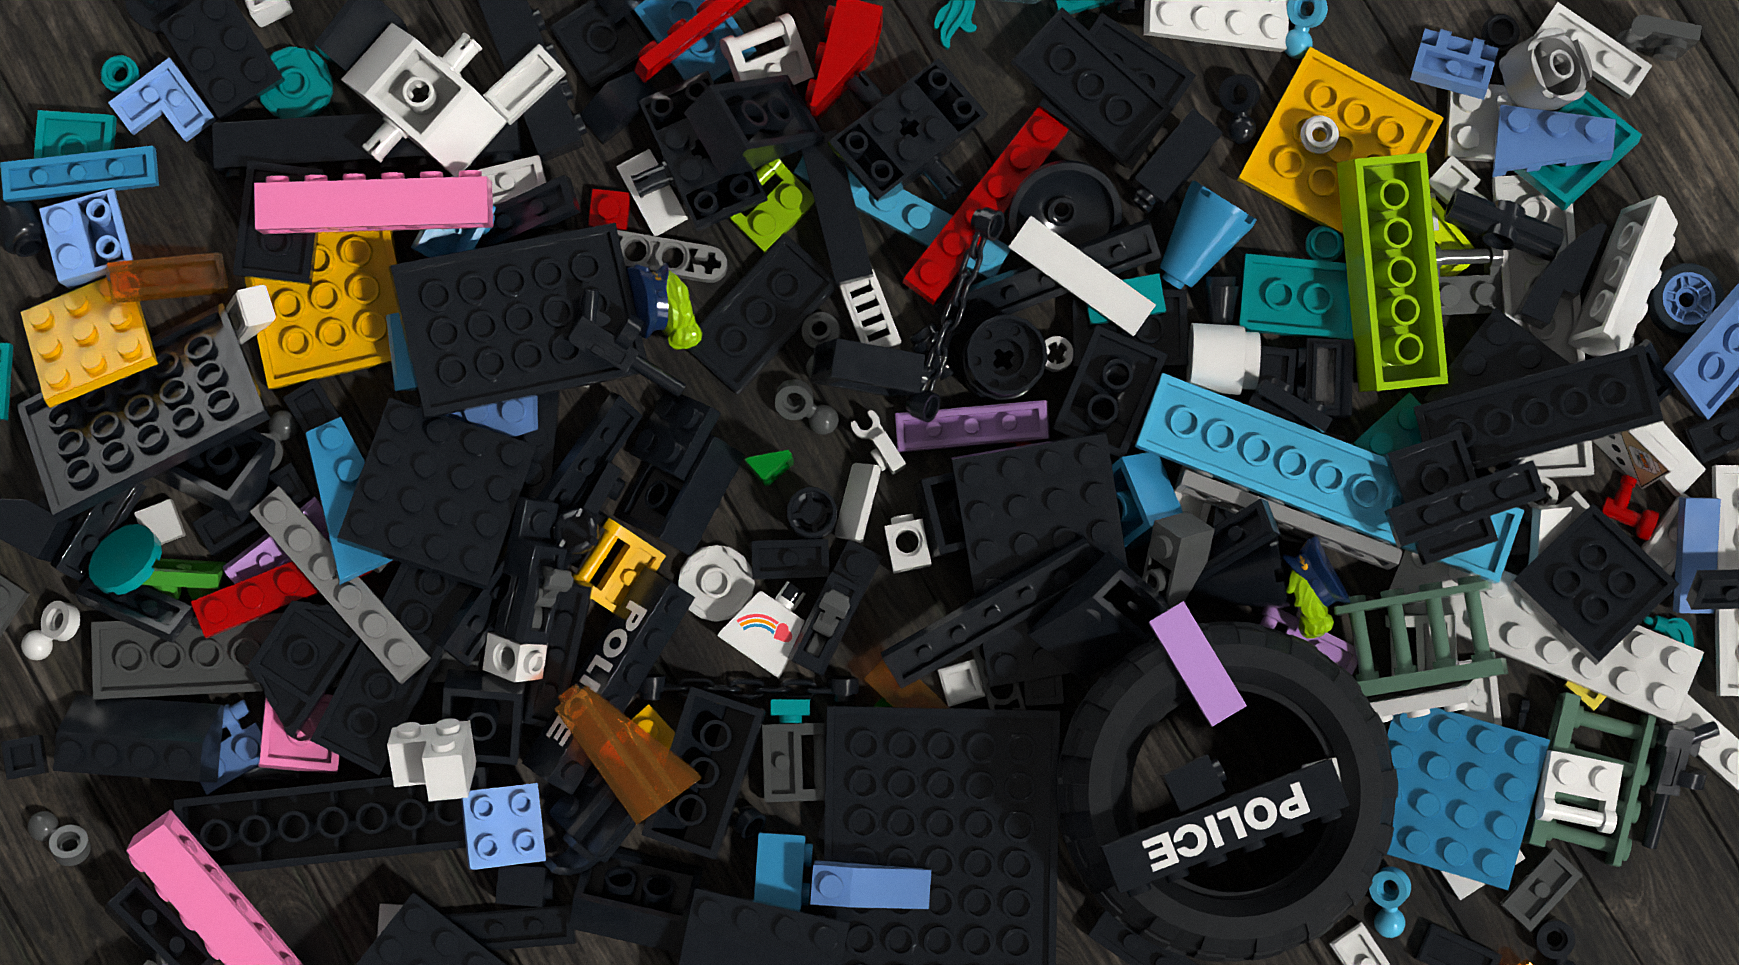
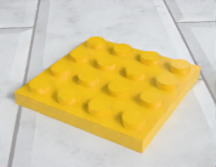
M1309 47L1237 181L1321 226L1324 225L1334 229L1344 237L1337 163L1358 158L1425 153L1444 118L1320 51ZM1313 116H1326L1332 119L1338 127V141L1334 148L1327 153H1312L1301 142V128ZM1317 129L1312 132V136L1316 141L1322 142L1325 140L1326 136L1322 130Z
M392 231L318 233L312 285L244 277L247 288L258 285H265L267 287L276 316L275 320L268 327L257 334L268 389H277L308 382L314 378L321 379L392 363L386 315L399 313L389 272L390 265L399 264Z

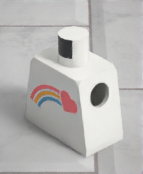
M788 581L775 599L759 591L717 636L774 676L780 678L789 660L788 656L805 624V621L793 612L806 594Z

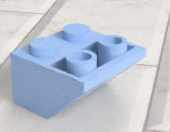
M114 188L39 209L58 282L69 289L93 283L113 275L134 263Z

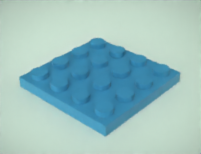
M1440 708L1430 709V714L1416 718H1408L1407 713L1393 715L1388 730V745L1394 769L1397 771L1398 798H1396L1394 832L1387 855L1508 891L1550 740L1458 713L1445 712V710Z

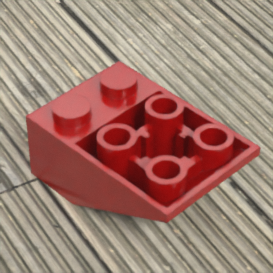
M837 0L836 7L828 6L824 22V28H826L824 37H828L827 42H819L814 62L816 64L815 73H818L817 80L810 78L805 96L806 106L811 110V114L816 122L846 92L847 88L845 86L855 75L859 76L858 73L862 70L865 71L874 61L883 26V6L860 0Z

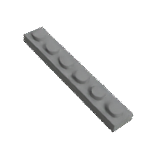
M1196 469L1182 472L1178 476L1174 491L1235 514L1262 498L1249 493L1248 489L1237 484L1228 482L1224 484L1213 480L1212 475ZM1265 496L1262 498L1268 501L1277 527L1283 532L1305 540L1309 537L1317 536L1321 546L1386 570L1399 565L1403 550L1393 547L1388 542L1358 534L1357 531L1336 523L1334 525L1323 521L1321 517L1300 509L1296 511L1288 508L1283 502Z
M280 486L250 511L399 683L403 684L431 659L360 576L339 585L330 542Z

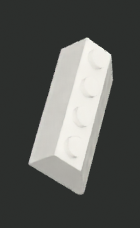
M1656 195L1621 209L1567 341L1571 346L1594 358L1633 347L1634 337L1632 336L1637 324L1647 313L1648 304L1646 301L1650 291L1658 284L1662 275L1660 267L1663 259L1671 251L1675 243L1673 234L1678 222L1664 197Z

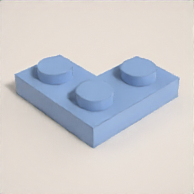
M170 58L108 102L133 135L164 113L183 140L188 142L217 120Z

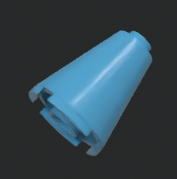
M1193 180L1186 192L1160 264V268L1166 271L1162 278L1178 289H1182L1184 284L1192 288L1253 228L1257 219Z

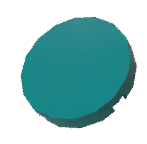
M286 47L270 55L286 80L260 96L262 104L274 117L279 119L317 117L327 108L333 95V77L328 65L317 53L304 48Z
M140 524L126 525L112 532L99 544L92 555L89 564L90 579L102 592L107 594L109 592H114L116 595L126 594L140 587L153 574L155 569L152 565L156 558L160 561L162 554L161 541L148 527Z

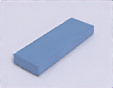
M1679 497L1675 581L1679 585L1674 589L1673 612L1714 614L1715 609L1691 610L1686 598L1697 570H1717L1721 499Z

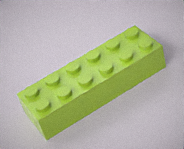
M1415 153L1358 158L1338 162L1337 173L1358 391H1382L1447 384L1448 374L1427 154Z

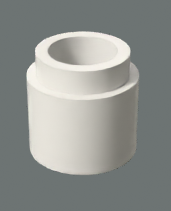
M1191 323L1188 338L1186 382L1217 394L1240 395L1242 389L1255 390L1258 385L1260 371V333L1245 332L1244 326Z

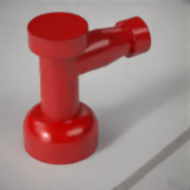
M1623 475L1620 481L1621 485L1614 499L1606 496L1600 510L1607 517L1634 527L1636 536L1648 541L1657 524L1659 513L1647 509L1640 514L1627 509L1632 489L1635 488L1637 479L1629 475Z

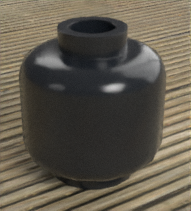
M32 201L4 202L0 207V243L3 249L19 257L32 256L41 251L47 241L39 206Z

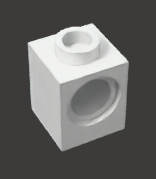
M913 514L890 518L892 525L884 526L893 574L930 567L931 559L923 519L914 520ZM904 532L914 534L918 540V547L910 553L900 551L896 546V539L900 534Z
M496 631L488 632L482 670L512 682L543 679L547 645L521 643Z

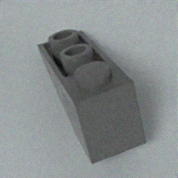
M1188 511L1154 521L1142 579L1164 598L1170 609L1183 601L1185 602L1207 564L1214 534L1213 527Z

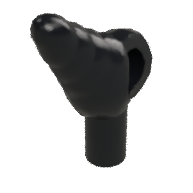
M257 766L245 772L243 777L247 781L281 783L283 786L291 788L299 787L304 783L306 772Z

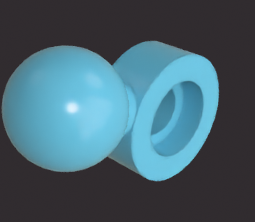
M1288 0L1287 15L1290 21L1295 24L1294 29L1288 32L1285 41L1287 47L1285 53L1289 57L1294 59L1303 58L1309 47L1313 46L1312 37L1308 32L1310 28L1316 27L1324 21L1328 11L1326 0ZM1312 2L1314 5V11L1310 16H1308L1306 13V7L1309 3Z
M1384 867L1374 875L1369 891L1372 899L1382 906V909L1378 911L1374 919L1377 932L1383 937L1394 938L1399 936L1405 928V917L1398 910V906L1409 897L1411 882L1406 873L1401 869ZM1387 880L1394 881L1397 884L1398 890L1391 889L1388 886Z

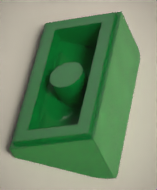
M789 450L744 459L747 467L765 487H769L794 465L793 455Z

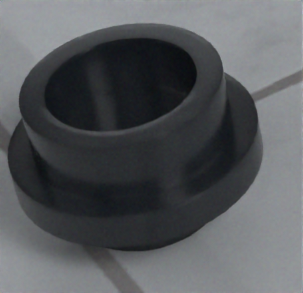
M1496 14L1489 17L1481 30L1482 40H1485L1484 44L1499 48L1498 52H1505L1513 48L1520 36L1517 22L1506 14Z

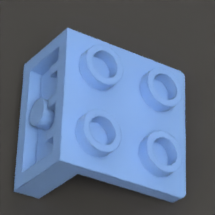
M538 783L472 790L469 792L468 798H461L467 862L470 870L546 861Z

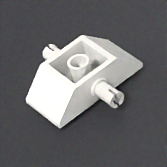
M391 23L341 79L384 116L383 120L385 122L366 144H363L362 148L381 163L383 158L402 137L404 139L408 137L452 176L458 177V172L465 170L507 123L470 84L461 78L460 72L482 50V47L474 39L471 40L467 33L463 32L461 37L443 57H437L416 38ZM419 92L429 96L424 102L419 103L415 98Z

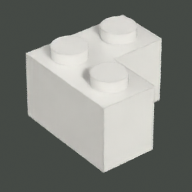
M449 718L440 720L436 724L426 725L407 722L392 728L387 747L394 787L426 784L428 801L468 798L476 767L470 720L458 721L457 719Z

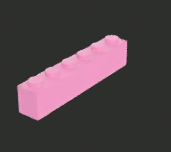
M478 170L459 171L458 177H443V172L426 171L420 172V178L405 179L404 173L398 172L382 173L381 179L366 180L365 174L357 173L344 174L343 180L328 181V176L306 175L303 182H289V177L267 176L266 183H254L255 230L262 234L493 228L492 181L487 176H482V171Z
M171 809L133 836L126 850L129 853L131 863L138 871L145 872L154 882L158 895L163 900L170 901L179 911L183 924L189 930H195L204 940L208 953L214 959H220L224 965H303Z

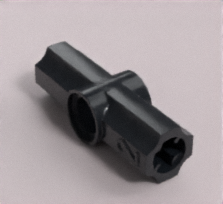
M1458 188L1453 192L1444 213L1445 222L1482 235L1483 242L1492 248L1499 250H1512L1516 248L1550 262L1556 257L1564 238V229L1526 215L1525 209L1515 202L1509 200H1496L1492 202Z

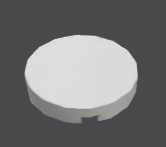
M715 545L702 547L688 557L681 567L678 585L695 597L689 607V611L701 619L719 622L734 618L752 599L755 581L752 579V568L743 555L730 547Z

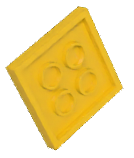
M127 269L20 312L43 398L50 408L158 364L134 281Z

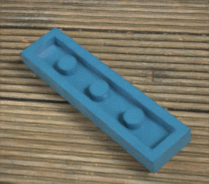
M153 146L0 162L3 200L7 203L91 194L112 188L115 191L159 186L156 148Z

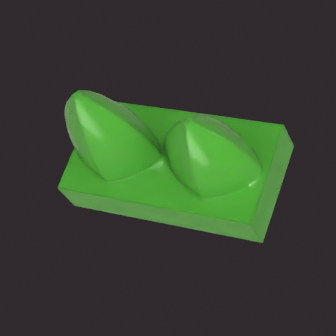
M156 558L152 565L155 569L153 574L142 585H148V587L177 600L180 598L182 587H187V591L193 601L220 590V585L227 576L223 570L226 562L160 558L159 561Z

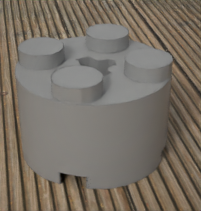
M1549 28L1511 48L1506 56L1501 58L1499 68L1503 74L1506 90L1511 97L1512 106L1555 111L1581 98L1587 91L1585 90L1587 82L1592 79V64L1584 45L1578 39L1572 41L1564 35L1567 31L1561 28Z

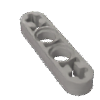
M617 230L619 238L622 239L620 245L626 269L634 267L636 264L648 267L651 272H657L663 265L662 257L664 252L670 248H677L684 254L683 263L679 267L669 268V270L679 278L715 283L721 280L727 272V259L724 253L716 247ZM640 242L646 246L647 253L641 261L632 262L626 258L625 249L630 243ZM690 251H696L695 260L707 261L709 255H714L716 263L721 264L720 269L714 268L712 274H706L704 266L693 264L694 272L687 271L690 265Z

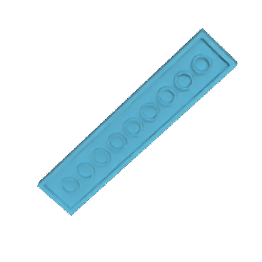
M1164 373L1160 375L1134 447L1191 469L1206 472L1220 480L1242 486L1249 491L1276 499L1286 505L1310 512L1328 521L1349 527L1357 532L1397 546L1384 511L1400 506L1401 502L1385 457ZM1516 507L1490 516L1499 541L1437 562L1471 575H1481V579L1491 581L1492 583H1499L1524 510ZM1415 543L1400 547L1418 554Z

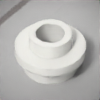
M1321 115L1309 118L1303 124L1300 131V139L1303 146L1315 154L1329 152L1334 148L1339 138V131L1335 122ZM1314 130H1322L1326 136L1325 140L1322 142L1316 141L1312 136Z

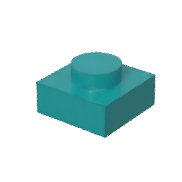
M771 699V715L779 716V723H802V716H810V700Z

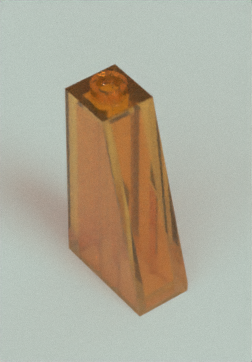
M575 684L557 697L562 704L557 706L555 711L636 824L642 822L702 778L695 768L590 686L580 689Z

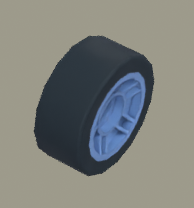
M1695 263L1678 264L1662 272L1658 284L1650 291L1646 301L1648 304L1647 312L1652 323L1663 333L1676 338L1692 337L1724 300V290L1719 279L1708 268ZM1686 293L1685 297L1688 301L1692 302V305L1689 307L1682 306L1679 302L1681 294Z

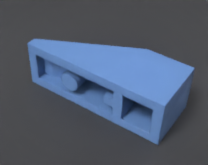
M815 860L813 864L810 904L858 908L929 909L932 869Z

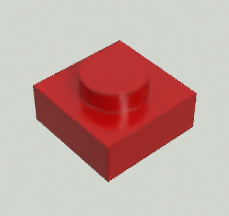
M592 189L588 226L595 227L616 223L617 230L627 231L631 193Z

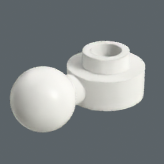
M62 601L50 603L43 611L41 630L30 631L23 637L21 648L24 655L31 660L45 659L52 651L53 639L58 641L71 639L76 634L80 625V613L77 607Z

